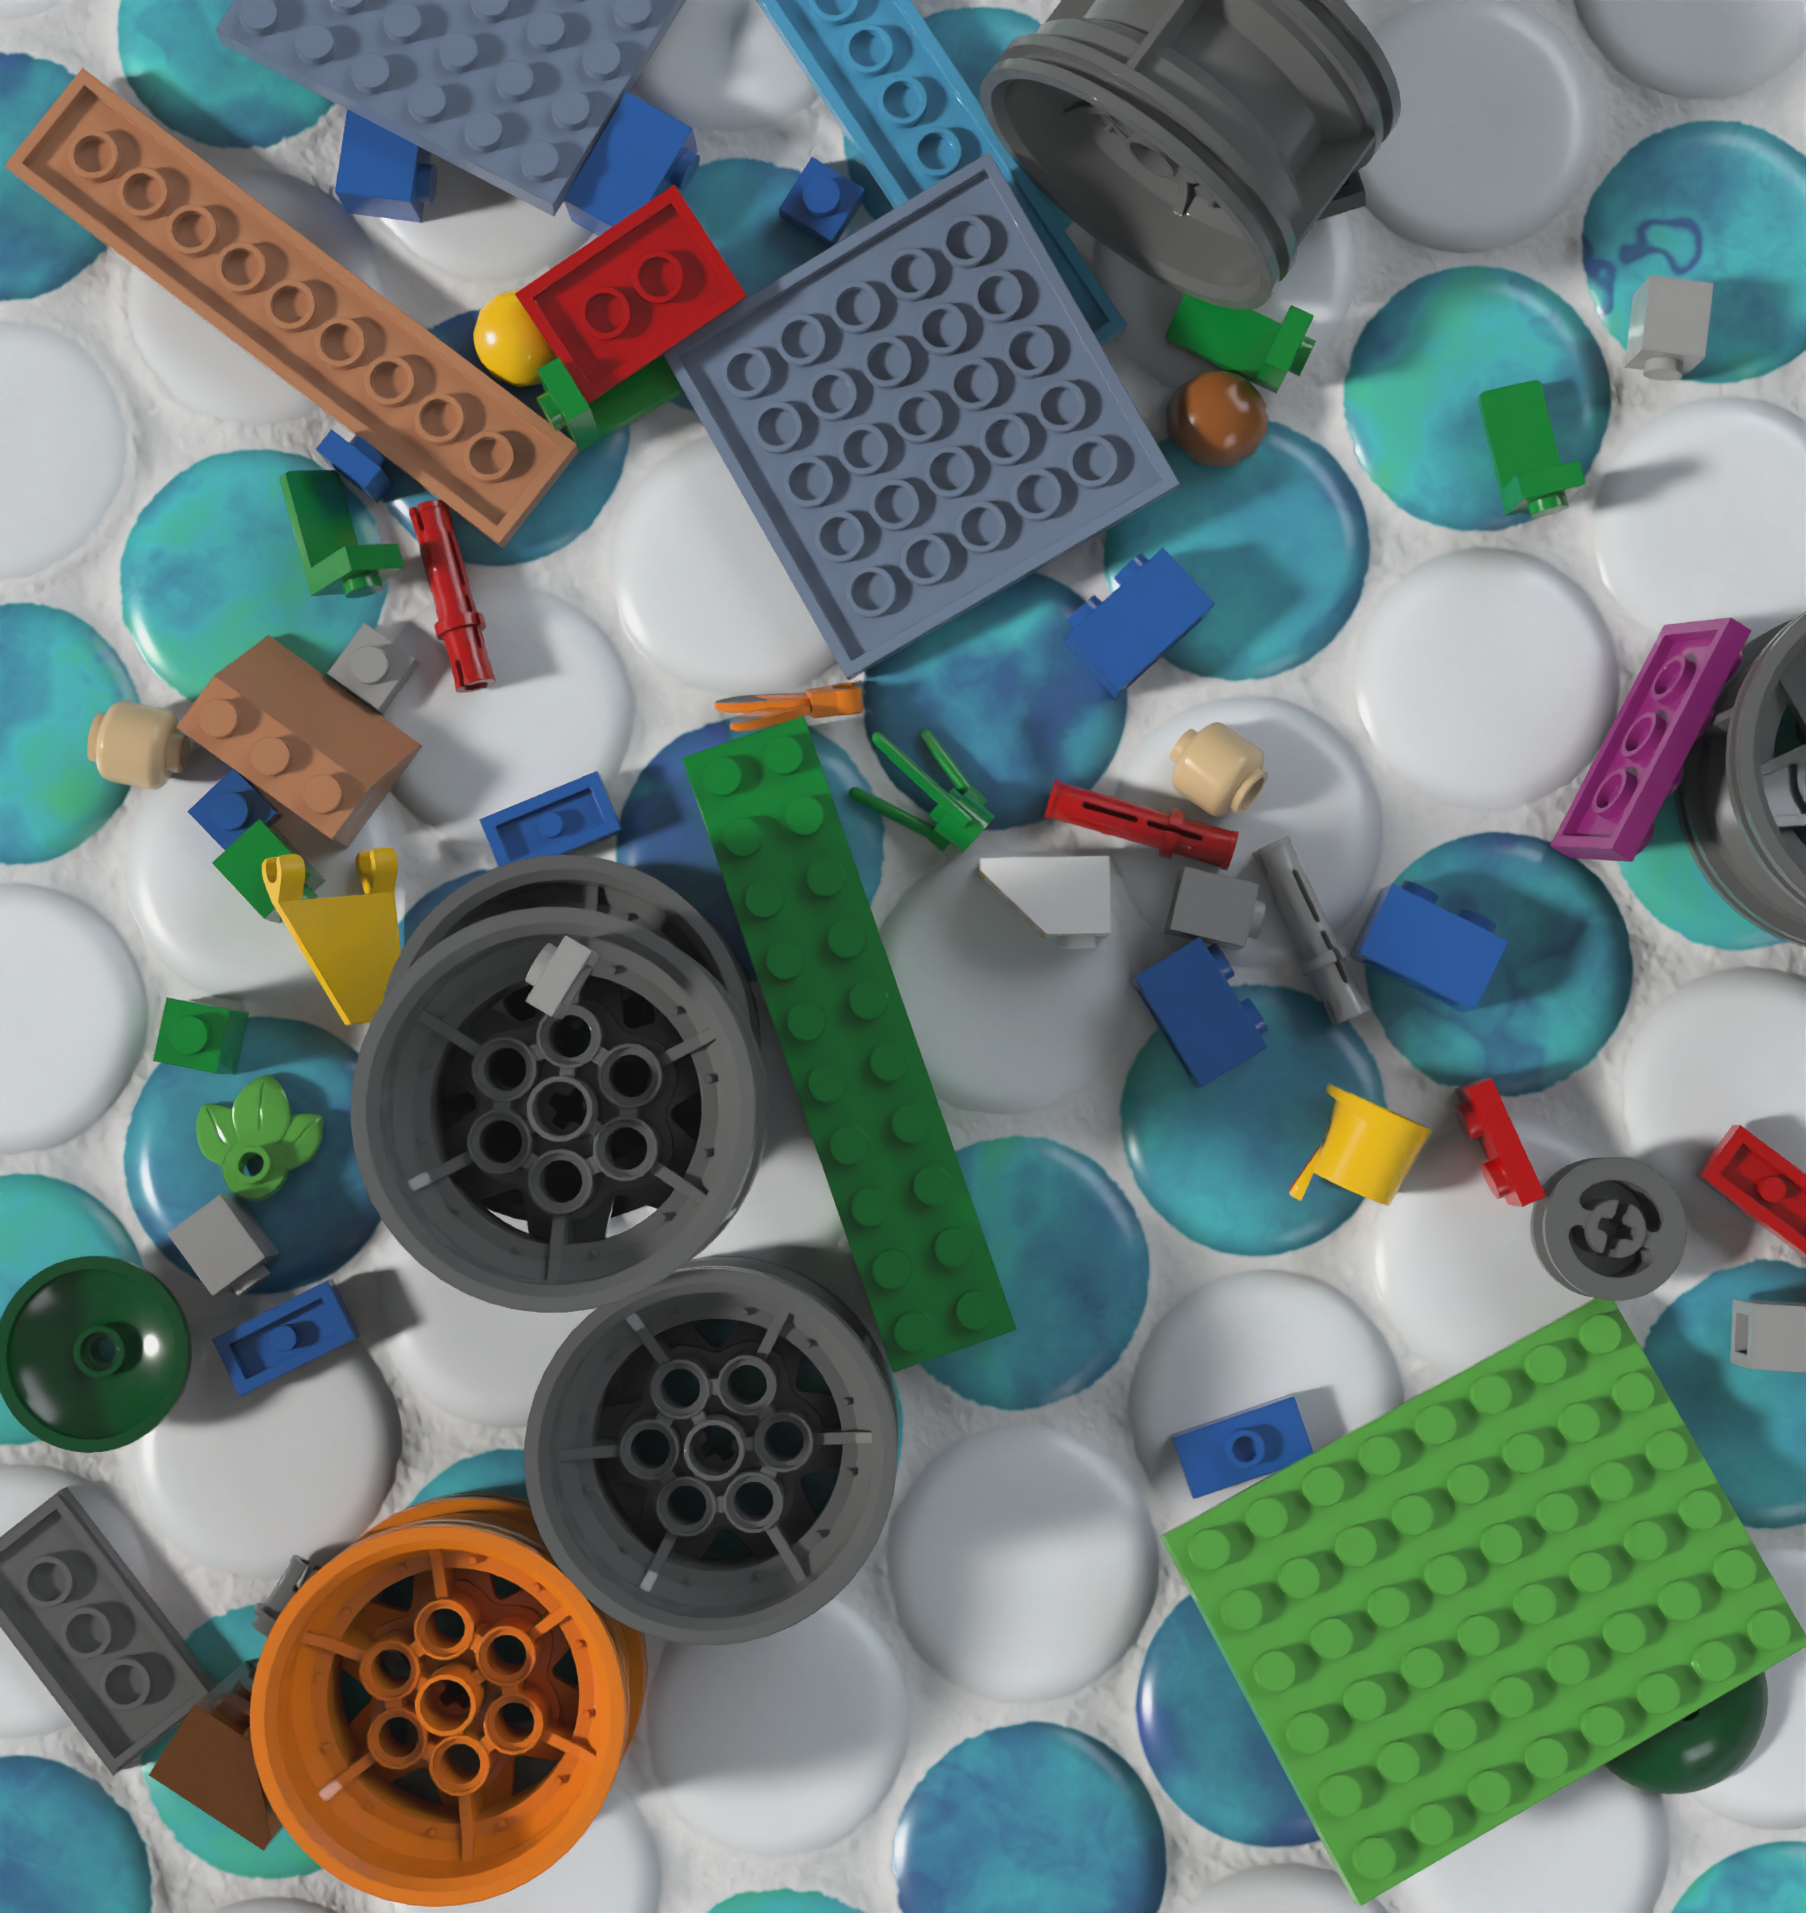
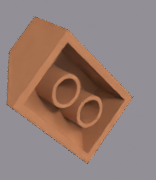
M269 635L215 674L176 726L184 734L328 838L346 847L350 846L422 748L421 744Z

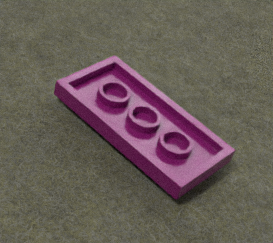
M1733 618L1667 624L1663 626L1550 847L1569 858L1633 862L1635 856L1643 851L1650 842L1655 829L1653 821L1665 798L1672 794L1680 784L1684 775L1683 763L1694 741L1701 737L1711 724L1714 715L1712 706L1724 683L1730 680L1739 669L1743 660V652L1741 650L1752 630Z

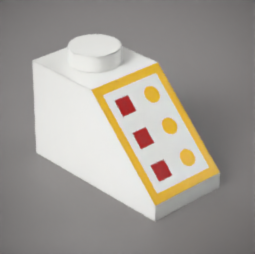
M1109 856L980 858L979 877L1042 938H1057L1058 949L1096 948V937H1107L1111 933Z

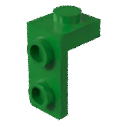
M1185 293L1168 328L1165 340L1172 346L1228 372L1236 373L1250 382L1277 394L1287 372L1300 376L1316 341L1305 336L1314 315L1291 305L1281 324L1251 309L1237 310L1224 308L1196 299Z
M664 355L643 367L591 404L587 403L559 357L537 369L545 393L536 399L555 432L562 428L566 429L572 441L576 443L579 452L684 393Z
M1531 380L1482 392L1477 401L1505 516L1529 511L1531 518H1537L1567 509L1569 507L1568 501L1586 483L1580 460L1564 464L1560 462L1541 382Z
M296 470L288 471L280 477L282 492L311 596L345 594L346 598L366 597L383 589L382 581L405 568L398 543L358 545L344 490L337 471Z

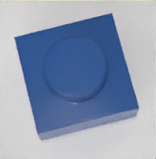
M811 157L779 208L780 218L826 246L832 247L838 242L865 199V189Z
M331 429L316 448L317 452L333 470L337 471L377 504L393 485L380 467L386 459L374 447L357 435L350 442H347Z
M233 768L187 811L224 850L232 845L259 819L274 825L283 816L247 778Z

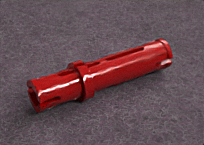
M431 500L417 504V507L410 508L408 512L416 532L422 562L436 607L438 622L434 625L438 640H444L452 667L451 671L455 682V689L458 693H469L488 688L487 685L492 686L496 683V678L488 658L482 633L487 626L484 615L481 612H477L471 595L469 580L453 527L450 507L442 500Z
M1058 779L1054 781L1044 818L1056 819L1105 835L1160 849L1158 856L1171 859L1174 853L1219 866L1223 870L1229 868L1239 832L1235 830L1229 831L1184 818L1185 811L1172 808L1171 813H1167L1114 796L1069 785Z

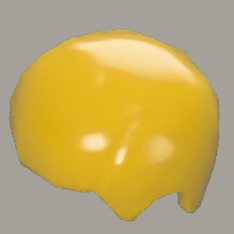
M515 289L497 294L480 310L473 337L477 356L485 369L495 379L521 388L542 384L537 369L555 360L557 356L516 297L515 293L521 289Z

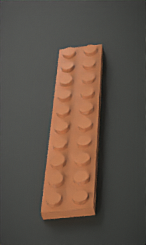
M84 68L79 71L4 165L14 176L353 435H357L369 443L387 461L437 499L445 502L450 509L501 548L506 546L578 454L579 450L574 441L559 430L555 432L549 422Z

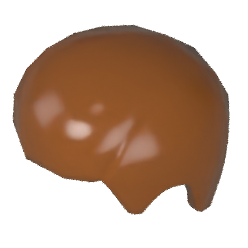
M1223 370L1200 373L1180 385L1166 408L1167 434L1170 441L1178 445L1194 463L1207 465L1208 467H1233L1255 454L1265 437L1269 417L1266 413L1267 406L1261 394L1249 380L1236 373Z

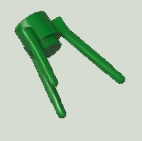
M923 729L920 732V737L959 792L952 788L947 793L881 732L874 733L872 736L873 743L938 803L928 815L937 825L935 827L858 787L850 788L849 796L871 810L927 838L940 851L943 852L951 844L963 854L995 817L983 806L988 799L972 786L943 745L940 744L929 729Z

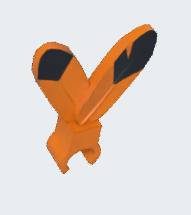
M844 682L805 689L806 695H747L724 698L714 702L715 710L727 713H745L736 716L730 721V730L734 731L758 730L807 715L816 719L854 715L863 712L861 687H855V682Z

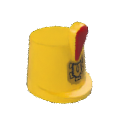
M1328 1083L1325 1091L1336 1101L1322 1142L1289 1188V1194L1293 1198L1302 1201L1315 1173L1347 1190L1389 1206L1432 1130L1387 1108Z

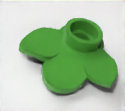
M269 1074L262 1075L247 1084L234 1100L232 1109L216 1104L202 1105L196 1122L197 1141L202 1154L208 1160L223 1167L224 1181L235 1195L250 1201L269 1198L279 1191L286 1181L288 1171L309 1162L316 1155L321 1146L324 1130V1120L320 1115L297 1114L292 1116L290 1102L285 1090ZM256 1157L263 1158L264 1166L261 1172L255 1176H245L244 1168L246 1163Z

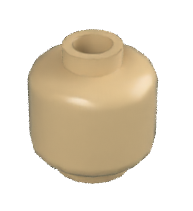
M118 701L110 706L106 713L99 712L93 719L88 735L87 756L89 761L96 763L102 778L108 781L149 790H158L169 781L173 772L182 773L189 757L190 739L188 736L180 734V730L176 728L179 724L178 719L171 711L139 703Z
M1220 722L1209 724L1199 732L1193 729L1187 730L1177 741L1170 754V760L1176 764L1172 776L1175 790L1216 817H1223L1233 811L1239 815L1245 812L1256 800L1268 778V773L1262 770L1264 765L1262 750Z

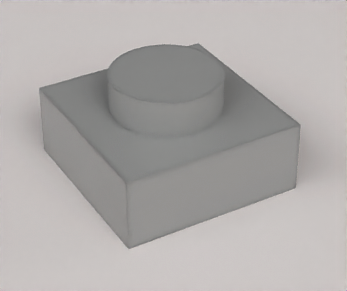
M363 623L327 674L384 713L420 663L369 625Z
M566 935L558 948L548 943L541 950L526 976L525 981L534 986L526 1002L553 1018L563 1019L601 955Z

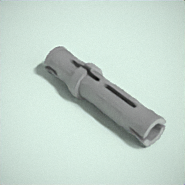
M1287 836L1258 849L1252 854L1267 880L1281 915L1298 947L1297 949L1303 960V963L1299 964L1304 976L1310 975L1324 1003L1332 1026H1335L1370 1010L1359 990L1346 961V957L1350 956L1345 944L1339 946L1311 883L1297 858L1298 856L1291 843L1292 841Z

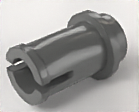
M293 1555L289 1566L265 1604H256L254 1612L257 1614V1617L253 1621L252 1626L266 1637L269 1636L277 1618L290 1599L301 1588L297 1586V1582L311 1562L308 1559L299 1555ZM315 1565L306 1581L319 1571L321 1567Z

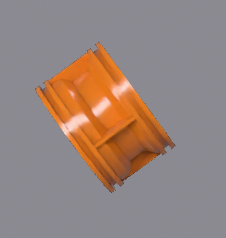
M473 1492L445 1495L413 1504L392 1514L371 1528L346 1550L325 1564L295 1593L277 1618L264 1644L257 1664L250 1705L251 1743L255 1765L264 1792L283 1827L298 1846L327 1872L364 1893L387 1901L427 1907L459 1906L484 1901L508 1893L530 1882L568 1853L585 1834L599 1813L615 1780L620 1763L633 1739L642 1714L648 1676L645 1633L628 1627L604 1613L585 1598L577 1587L564 1575L541 1538L528 1500L504 1494ZM415 1574L411 1608L405 1609L373 1599L390 1585ZM493 1574L517 1584L521 1589L508 1596H500L496 1591ZM448 1608L458 1612L465 1624L464 1635L457 1638L443 1635L435 1623L436 1610ZM501 1635L517 1637L526 1648V1660L517 1664L505 1662L499 1657L495 1649L496 1638ZM570 1648L576 1663L579 1686L558 1675L555 1671V1664ZM384 1650H398L406 1655L411 1667L409 1677L397 1678L387 1673L382 1664V1653ZM342 1669L361 1682L366 1691L372 1695L371 1701L350 1723H348L342 1697ZM451 1682H458L464 1688L457 1692L452 1687ZM513 1702L525 1705L533 1714L534 1726L527 1730L512 1728L504 1719L503 1706ZM393 1717H403L410 1720L418 1731V1742L407 1745L398 1742L389 1730L390 1719ZM466 1744L472 1747L478 1753L480 1768L468 1771L457 1767L451 1759L450 1746ZM524 1755L558 1761L538 1781L515 1794V1765L517 1756ZM419 1768H426L430 1772L441 1803L417 1797L401 1789L392 1781Z

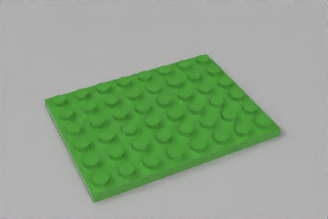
M1591 1299L1160 1535L1353 1902L1359 1906H1362L1806 1647L1805 1632L1613 1300Z

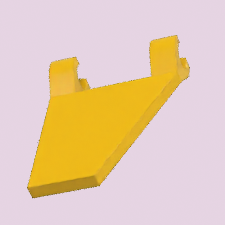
M389 847L363 850L357 853L355 857L356 872L365 894L302 900L305 883V864L303 858L297 854L269 857L262 863V875L270 899L345 1025L371 1022L383 1002L391 972L401 953L394 893L398 874L397 853L393 848Z

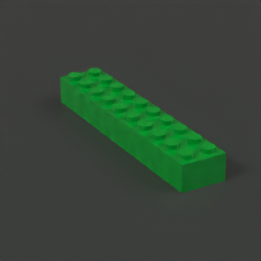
M801 716L682 757L893 1373L1017 1330L805 717Z

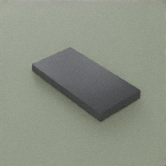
M68 1487L59 1490L0 1537V1627L114 1776L184 1721L193 1705L218 1684Z

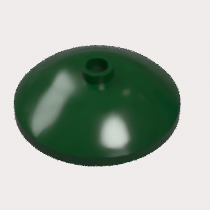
M96 1255L67 1259L53 1264L34 1275L16 1292L0 1319V1393L5 1404L19 1423L34 1436L52 1446L74 1452L95 1453L115 1450L129 1445L152 1432L170 1415L186 1387L191 1368L192 1342L185 1314L169 1288L154 1274L133 1262L110 1256ZM103 1338L111 1340L115 1345L116 1353L111 1361L104 1360L99 1355L98 1345Z
M1763 1671L1605 1763L1604 1766L1625 1782L1655 1793L1685 1794L1706 1789L1719 1783L1745 1762L1761 1736L1768 1708V1687L1765 1672Z

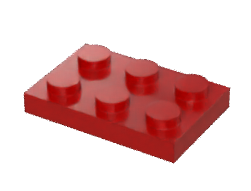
M675 184L515 293L557 358L559 357L588 404H591L747 297Z

